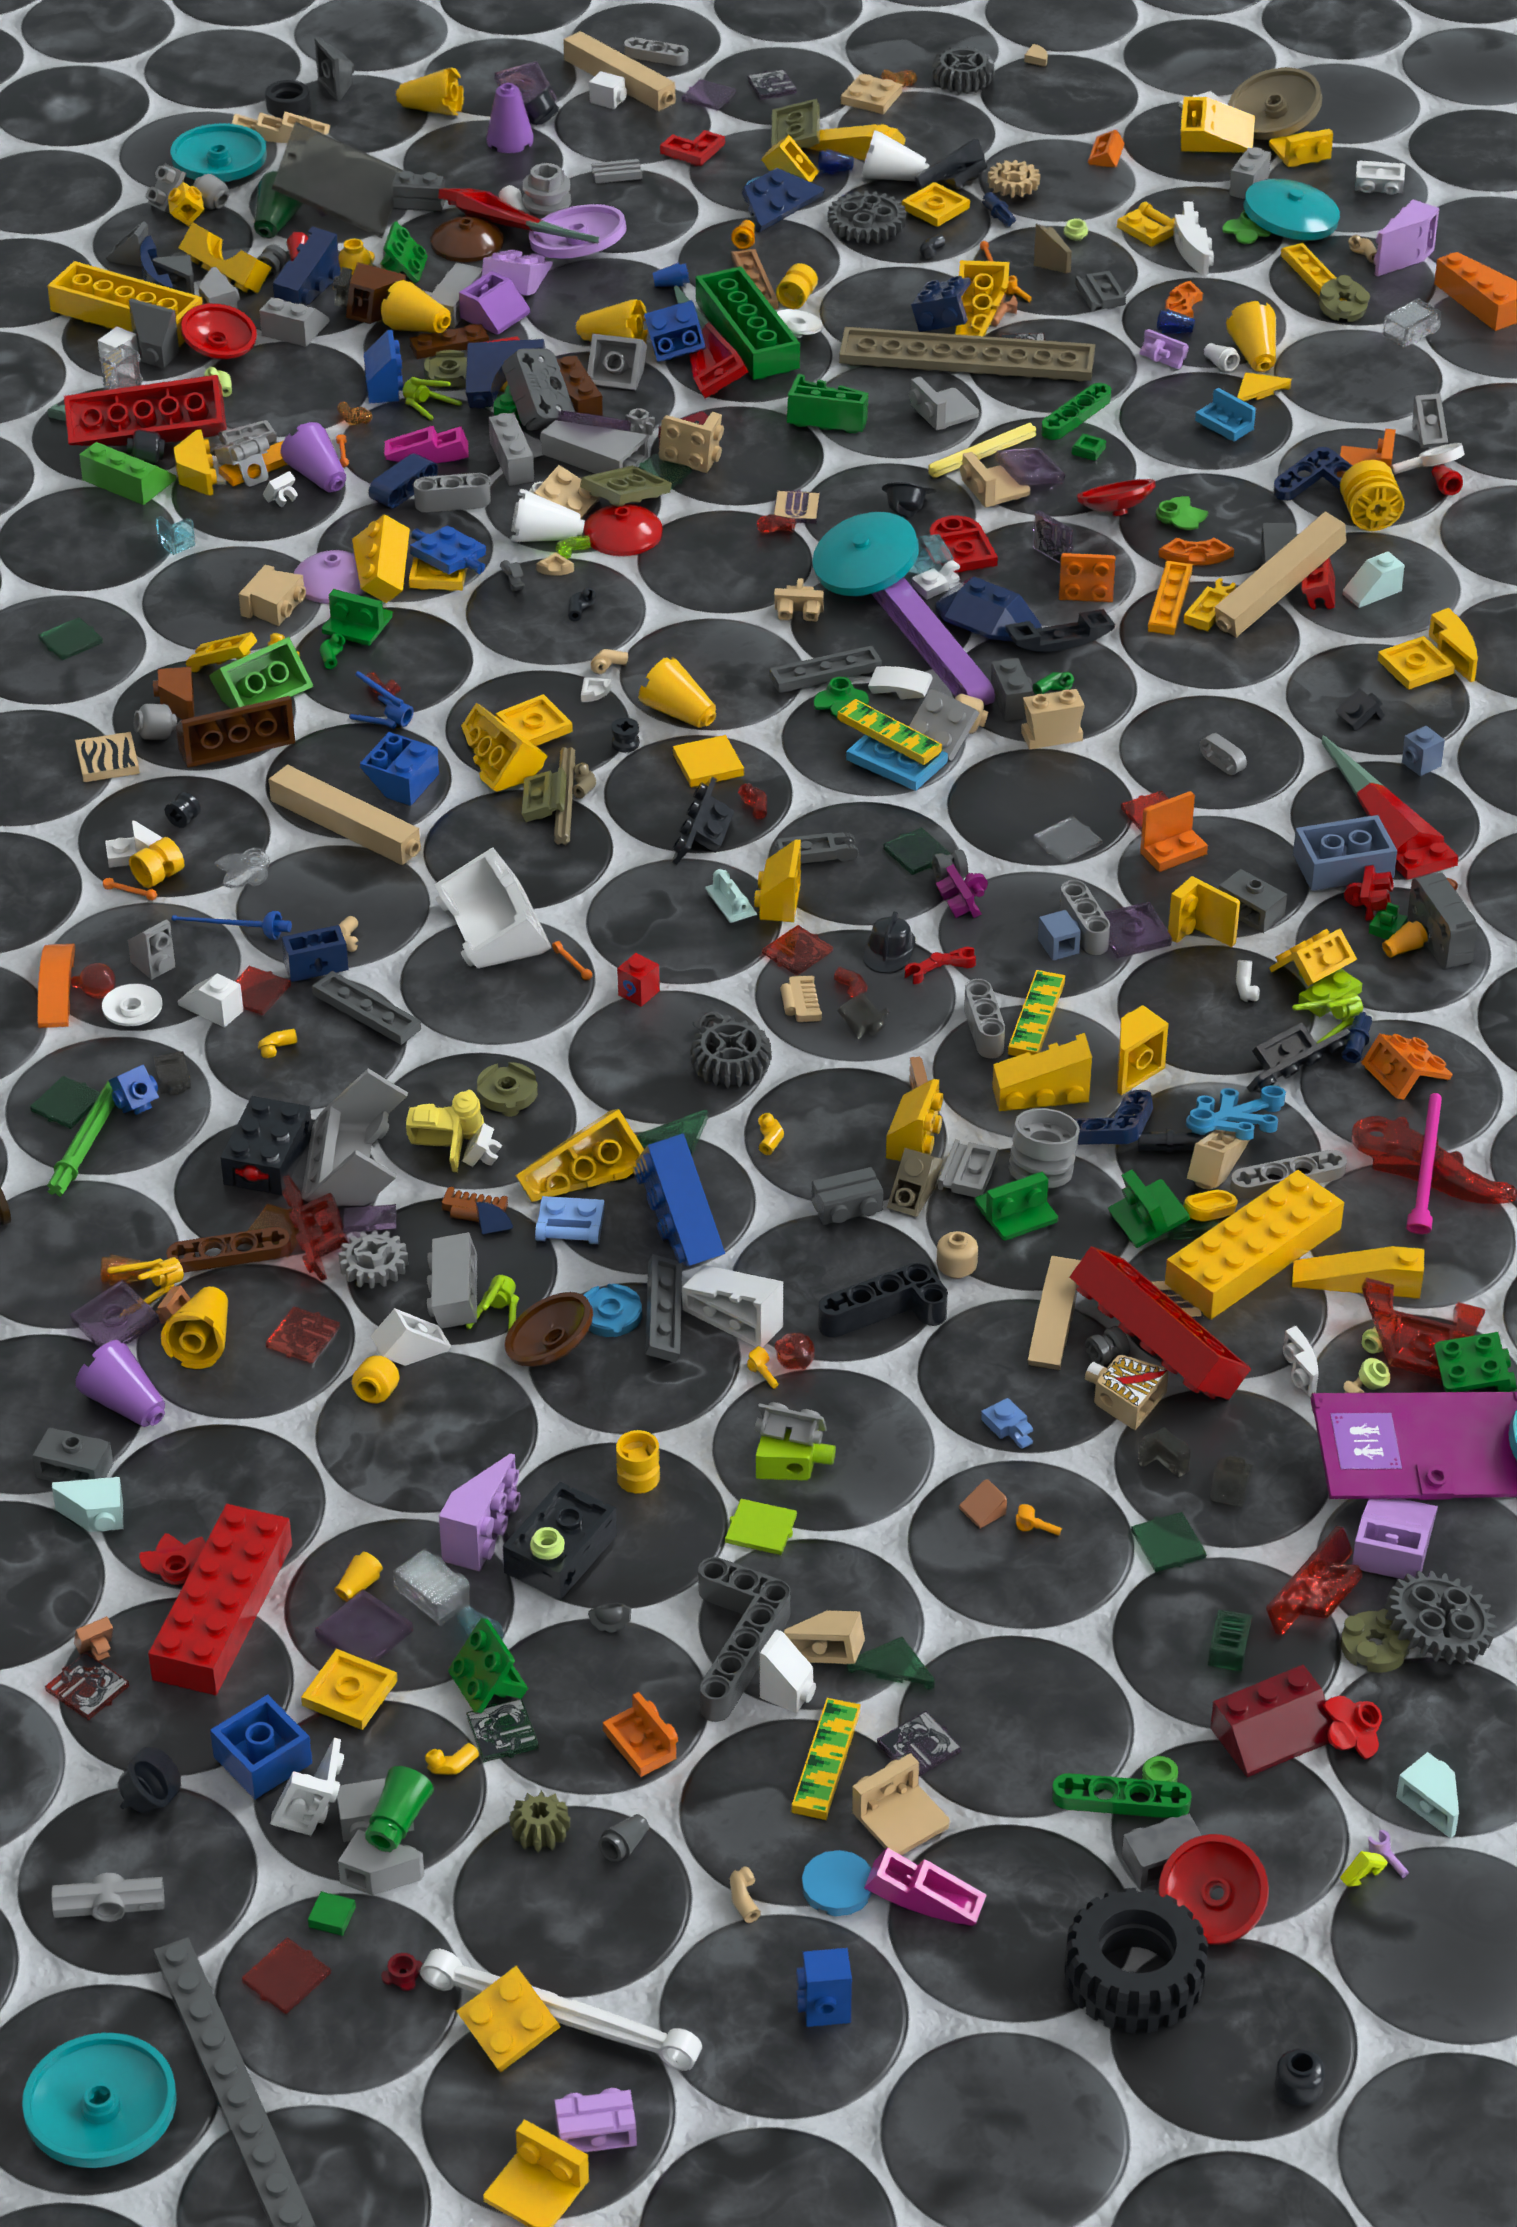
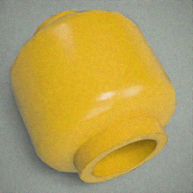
M378 1355L370 1356L354 1372L351 1381L352 1388L356 1395L365 1402L372 1404L384 1402L398 1385L399 1371L388 1358Z

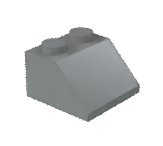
M271 298L260 309L262 336L307 347L330 322L328 316L315 308L283 301L279 298Z
M593 334L587 373L596 386L636 390L644 371L647 345L642 339Z

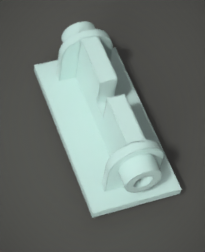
M716 870L713 873V884L706 886L705 889L728 921L732 923L757 915L747 897L743 895L734 881L730 879V874L726 870Z

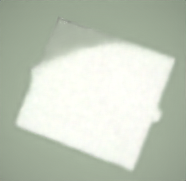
M1073 816L1035 834L1033 839L1046 849V853H1051L1062 863H1066L1102 845L1103 842L1099 836L1090 830L1089 826H1084Z

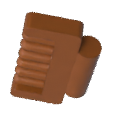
M448 1187L442 1200V1210L450 1211L451 1218L479 1222L475 1202H483L485 1196L480 1194L477 1201H475L477 1198L476 1193H472L470 1196L469 1192H464L462 1196L460 1190L455 1194L454 1187ZM488 1195L484 1202L491 1203L492 1197ZM502 1196L500 1199L499 1197H494L492 1204L505 1212L508 1206V1197Z

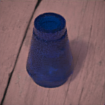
M829 149L819 152L818 170H823L824 173L853 170V156Z
M1166 309V311L1160 310L1157 319V330L1162 331V333H1192L1195 318L1170 309Z

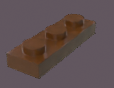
M470 324L462 328L446 329L442 333L420 334L409 339L410 347L416 359L436 356V352L443 350H468V343L489 341V336L482 324Z

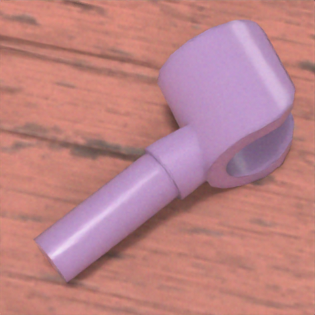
M1380 1830V1842H1375L1369 1836V1852L1381 1854L1402 1878H1405L1409 1872L1390 1850L1389 1833Z

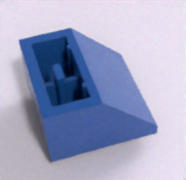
M693 300L644 314L657 363L706 349Z
M387 330L364 353L369 404L399 401V391L403 390L399 340H394L393 330Z
M388 732L362 760L360 768L386 798L411 806L439 775L438 748Z

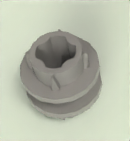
M551 163L538 164L530 170L531 174L523 180V191L525 192L523 203L525 208L530 211V215L542 219L571 205V194L569 193L571 189L570 179L559 166Z

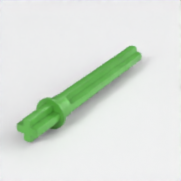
M107 1081L62 1160L56 1162L54 1174L47 1184L49 1187L47 1192L53 1195L56 1193L61 1197L69 1183L77 1178L81 1162L115 1105L112 1099L113 1090L109 1081Z

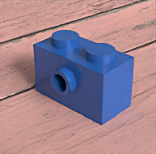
M840 1948L803 1952V1967L796 1968L798 1990H796L798 2012H805L806 2026L851 2023L852 1976L848 1949Z

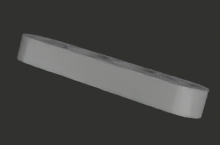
M1325 1150L1240 1168L1232 1173L1230 1189L1239 1198L1258 1197L1299 1168L1310 1170L1311 1172L1305 1175L1318 1184L1337 1180L1345 1175L1347 1159L1340 1151ZM1275 1174L1281 1176V1179L1271 1180L1266 1176Z

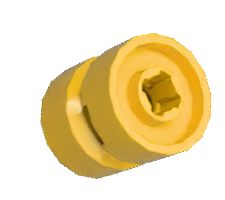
M798 263L791 266L776 288L778 301L790 309L802 307L818 283L816 272L806 264Z
M163 837L152 843L149 848H144L131 855L129 866L139 884L149 889L162 882L165 877L168 878L183 870L184 858L175 842L168 837Z
M641 1430L623 1434L616 1443L618 1484L627 1492L635 1494L653 1490L660 1480L658 1440L651 1433Z

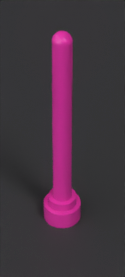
M1433 1093L1429 1097L1416 1204L1407 1217L1406 1229L1415 1234H1428L1432 1230L1433 1218L1430 1216L1428 1203L1442 1097L1438 1093Z

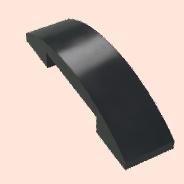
M1104 609L1079 613L1078 622L1036 629L1031 621L1005 625V631L1017 646L1028 650L1044 652L1060 651L1082 646L1115 629V623Z

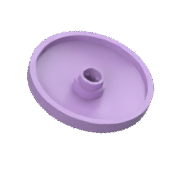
M599 204L573 206L551 213L541 220L569 230L598 236V244L531 230L529 231V240L532 250L544 257L564 259L586 256L604 250L619 241L626 232L625 217L619 209L612 206Z

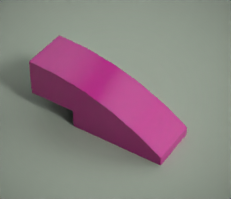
M430 426L386 440L384 456L386 460L400 462L410 454L416 453L435 463L450 462L468 457L469 442L461 426L441 433H436L434 427Z
M888 1847L875 1859L864 1887L870 1892L909 1910L941 1920L970 1926L976 1924L986 1898V1894L926 1859L917 1865Z

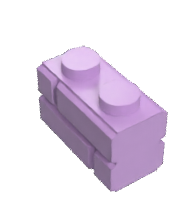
M609 2088L603 2090L600 2094L587 2096L571 2093L564 2096L563 2099L555 2100L558 2137L582 2152L637 2146L636 2122L630 2090L621 2091L617 2088Z

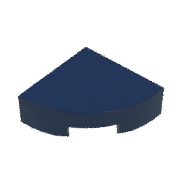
M475 1202L480 1232L482 1234L513 1228L510 1218L501 1208L488 1202Z

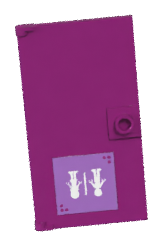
M1517 1392L1311 1394L1312 1412L1315 1417L1329 1499L1419 1498V1500L1517 1497V1460L1513 1455L1509 1442V1425L1517 1410Z

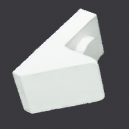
M133 820L134 837L105 841L109 868L129 865L131 855L144 848H149L152 843L162 837Z

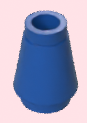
M678 262L657 272H652L655 287H684V284L690 283L686 263L680 264Z

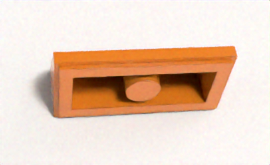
M1117 129L1096 137L1088 159L1089 165L1117 167L1124 147V141Z

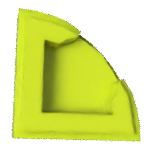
M1361 1851L1341 1875L1340 1879L1347 1887L1361 1885L1362 1883L1359 1879L1371 1872L1375 1876L1378 1875L1387 1866L1388 1862L1381 1854Z

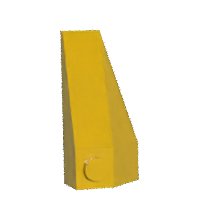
M873 124L820 130V144H816L809 149L866 160L874 131L881 132L902 145L905 144V137L898 129L890 128L887 125Z
M960 260L959 276H962V278L969 277L971 284L961 297L968 321L966 324L957 325L955 334L985 336L1008 287L1010 262Z
M478 703L474 705L461 725L468 746L474 750V762L481 769L479 773L481 780L496 792L524 783V778L536 775L543 768L544 762L548 757L538 747Z
M619 1109L610 1110L515 1176L531 1202L541 1200L542 1196L553 1197L627 1178L634 1173L635 1161L641 1155L644 1148Z
M1391 1246L1294 1260L1292 1287L1420 1299L1424 1274V1249Z

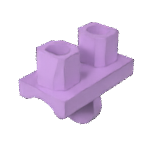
M1145 330L1144 343L1139 354L1150 358L1152 361L1161 362L1180 369L1183 360L1187 356L1188 345L1153 330Z

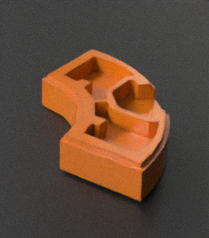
M1191 281L1178 285L1170 292V296L1165 303V315L1171 325L1193 319L1194 311L1191 307L1195 303L1202 301L1203 293Z
M1175 538L1159 548V557L1168 561L1192 564L1193 566L1211 565L1234 557V548L1216 538L1200 542Z

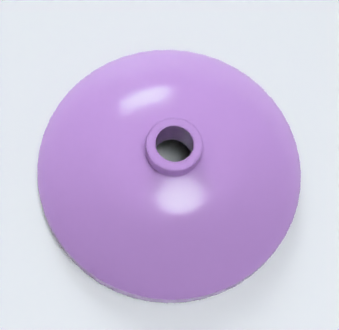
M341 550L319 552L306 558L294 571V574L303 575L304 587L306 588L305 598L314 602L329 604V594L333 589L360 596L366 593L360 588L355 554L352 552Z

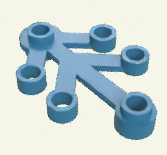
M1265 1086L1261 1089V1097L1259 1099L1237 1105L1239 1092L1232 1088H1225L1220 1092V1111L1215 1113V1099L1210 1096H1199L1196 1108L1191 1110L1190 1115L1186 1118V1126L1192 1132L1199 1135L1208 1134L1213 1130L1235 1132V1137L1240 1140L1253 1139L1255 1128L1253 1124H1259V1129L1263 1132H1275L1278 1127V1118L1271 1114H1252V1112L1261 1109L1269 1112L1281 1110V1107L1285 1104L1286 1091L1279 1086Z

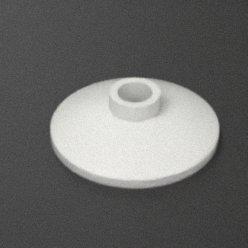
M793 309L777 312L797 338L803 335L818 333L822 329V321L811 313Z
M143 984L119 986L110 991L102 1002L104 1016L112 1023L121 1026H138L148 1023L157 1017L162 1009V998L159 992Z

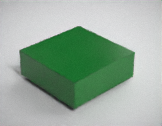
M1082 434L1072 446V455L1096 461L1106 448V440Z
M321 1891L308 1918V1926L343 1936L356 1908L355 1900Z

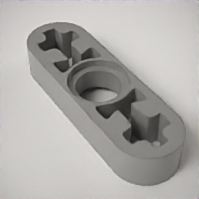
M629 38L624 42V54L629 58L674 66H682L688 63V48L682 45L642 38Z

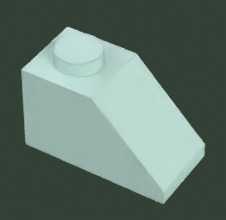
M1390 552L1367 559L1343 589L1342 594L1360 608L1401 592L1405 565Z
M120 1477L52 1483L56 1511L89 1532L123 1529V1497Z
M1427 1752L1399 1775L1396 1798L1451 1839L1456 1833L1459 1816L1455 1772L1445 1762L1436 1759Z

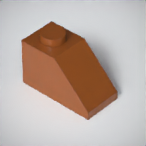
M191 667L158 669V680H153L154 697H160V704L168 705L172 714H176L177 717L183 720L193 718L194 690Z

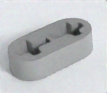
M1212 733L1200 741L1199 745L1202 755L1225 773L1235 775L1246 768L1247 759L1243 751L1219 734Z

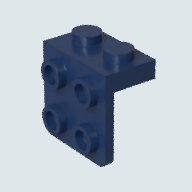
M955 276L948 279V281L939 282V280H932L925 284L911 303L919 332L966 324L968 319L961 297L971 284L969 277Z

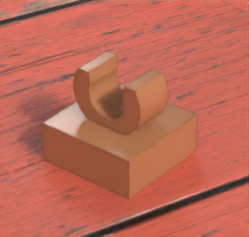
M181 1285L171 1287L157 1307L158 1310L153 1314L161 1324H164L191 1298Z
M106 1616L76 1629L74 1644L79 1654L91 1650L97 1662L110 1657L108 1651L111 1648L108 1642L112 1640L113 1626L108 1617Z

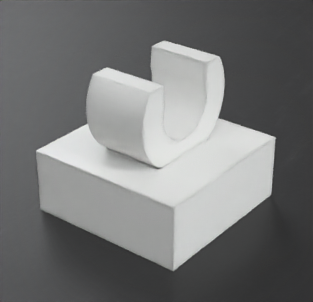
M289 471L269 481L262 494L268 503L276 499L277 504L283 507L287 502L283 495H287L292 502L295 501L297 492L292 488L295 481L294 476Z
M483 1123L471 1137L462 1160L464 1163L473 1167L481 1159L485 1164L492 1166L497 1160L498 1156L496 1153L502 1145L498 1141L491 1139L494 1131L492 1127Z

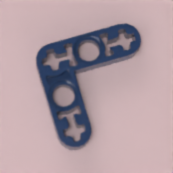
M1319 447L1274 480V496L1279 500L1289 501L1322 477L1340 490L1342 478L1337 477L1335 473L1338 471L1346 472L1352 465L1332 449ZM1300 471H1308L1311 473V475L1308 477H1301L1297 473Z
M1141 1089L1128 1092L1124 1096L1114 1118H1073L1080 1128L1078 1145L1129 1144L1137 1141L1153 1110L1151 1092Z

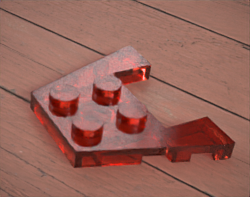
M1366 1278L1362 1284V1291L1389 1366L1439 1379L1442 1378L1435 1353V1344L1439 1341L1474 1336L1485 1314V1309L1457 1302L1453 1309V1325L1394 1310L1393 1284Z

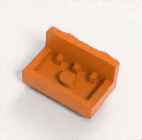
M640 1692L632 1695L631 1708L603 1722V1732L640 1777L676 1759L678 1736L671 1724L664 1723L659 1717L654 1703L650 1700L646 1701Z

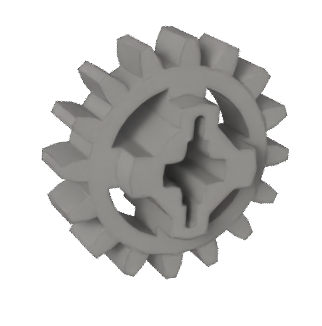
M373 1229L370 1235L360 1231V1237L350 1236L349 1244L342 1243V1252L338 1253L341 1274H346L348 1282L356 1279L358 1287H361L364 1283H369L370 1288H374L375 1283H380L385 1287L387 1286L386 1280L388 1279L394 1282L398 1281L397 1274H405V1266L408 1265L406 1244L400 1243L398 1235L390 1238L389 1231H385L382 1235L378 1234L377 1229Z

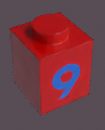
M635 953L617 968L619 996L642 1007L660 992L659 964Z

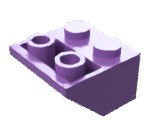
M490 271L459 292L460 318L472 324H482L484 329L497 335L530 314L529 306L511 279L493 271Z

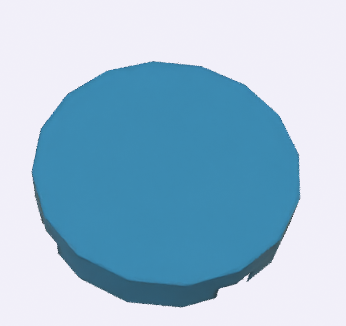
M607 1284V1288L599 1289V1286L584 1294L593 1308V1319L589 1331L595 1335L618 1337L630 1333L639 1325L642 1319L640 1297L627 1286Z
M842 1850L824 1852L814 1857L805 1866L802 1875L804 1898L814 1909L819 1911L820 1908L827 1911V1915H851L863 1909L868 1903L871 1894H873L864 1888L871 1867L863 1858L851 1852Z

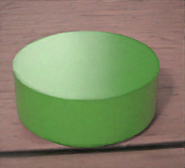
M1152 1757L1143 1765L1142 1779L1177 1782L1178 1767L1174 1761L1167 1757Z

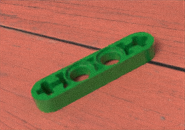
M1094 383L1042 420V436L1049 440H1058L1067 435L1111 402V387L1105 383Z
M1067 1773L1057 1776L1052 1785L1053 1802L1056 1806L1066 1810L1177 1818L1188 1814L1191 1808V1791L1187 1786L1178 1782ZM1065 1789H1072V1794H1064ZM1104 1789L1110 1791L1113 1796L1103 1800L1096 1797L1094 1793ZM1084 1790H1088V1796H1083ZM1140 1792L1146 1794L1149 1799L1145 1802H1135L1130 1796L1133 1793ZM1156 1795L1160 1796L1159 1802H1155ZM1171 1798H1178L1179 1803H1172Z

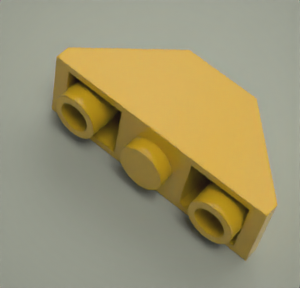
M201 429L195 430L173 448L178 481L180 485L205 495H214L213 484H217V477L212 454L210 453L209 440L203 439Z

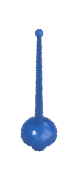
M279 911L267 913L263 921L177 917L176 915L171 917L173 921L183 920L259 927L263 929L265 936L271 940H278L281 932H290L292 928L291 921L282 920Z

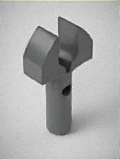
M503 560L500 563V568L509 577L510 589L512 591L523 590L525 584L521 581L520 577L524 575L520 564Z

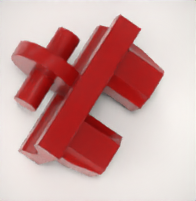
M1374 865L1365 866L1363 882L1351 883L1346 887L1344 898L1349 904L1355 907L1366 906V921L1373 920L1376 911L1386 910L1387 903H1391L1389 892H1393L1394 888L1391 872L1376 873Z

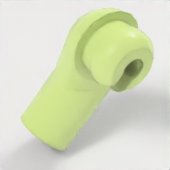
M214 367L206 369L204 376L218 375L223 397L230 396L232 394V385L228 373L217 371Z

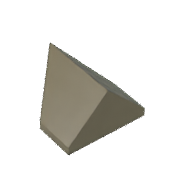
M1036 224L1034 266L1070 273L1072 258L1070 248L1053 227Z

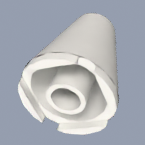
M874 131L861 177L916 182L915 176L929 168V164L925 163L926 158L885 134Z
M519 490L518 495L523 496V498H520L519 502H516L511 531L516 532V535H512L510 541L576 540L577 535L582 536L585 520L580 519L579 513L530 491Z

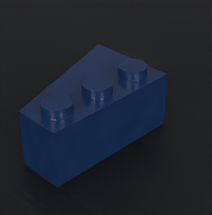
M313 226L308 231L309 239L305 244H299L297 247L298 255L293 262L288 260L273 282L274 298L307 306L340 277L341 268L339 266L337 234Z

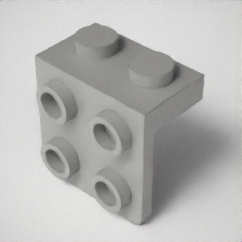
M921 377L911 379V390L909 392L911 406L936 431L967 422L979 416V410L957 388L936 392Z

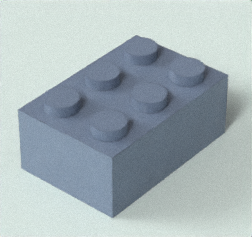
M1374 815L1296 828L1293 856L1311 891L1345 886L1351 883H1362L1365 866L1374 865L1376 873L1391 872L1392 878H1394L1397 849L1379 816Z

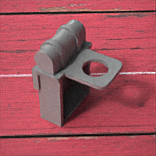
M257 434L246 436L214 448L219 464H239L245 485L249 487L266 481L269 477L262 456L270 448L266 437ZM254 463L259 465L261 469L260 476L256 479L250 478L247 472L248 467Z

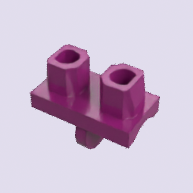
M954 864L948 866L946 870L949 876L937 882L936 886L944 901L949 899L946 902L954 917L957 918L969 911L973 918L980 916L981 912L974 902V897H982L984 895V891L988 886L987 879L980 873H968L966 879L963 880Z

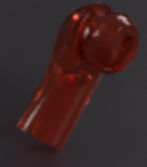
M774 514L762 516L757 521L758 530L764 534L780 529L794 532L796 527V519Z
M370 672L366 675L395 697V694L401 690L399 684L393 679L389 680L385 685L376 673ZM369 686V688H370L373 692H375V693L381 695L379 692H377L376 690H374L372 687Z
M750 783L741 785L739 795L746 804L753 807V816L757 819L765 818L767 816V796L765 792L753 787Z
M839 967L836 970L834 980L850 986L847 990L850 997L856 1000L861 999L863 993H866L868 989L863 977L843 967Z

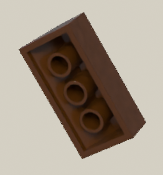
M286 696L181 720L176 725L178 749L187 768L294 744L295 733L291 697Z

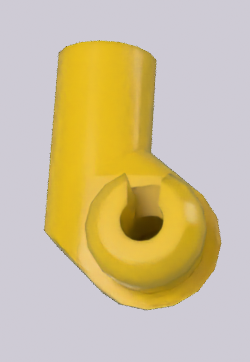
M764 1113L758 1118V1124L761 1126L760 1131L765 1137L759 1144V1150L764 1155H771L783 1139L784 1130L771 1113Z

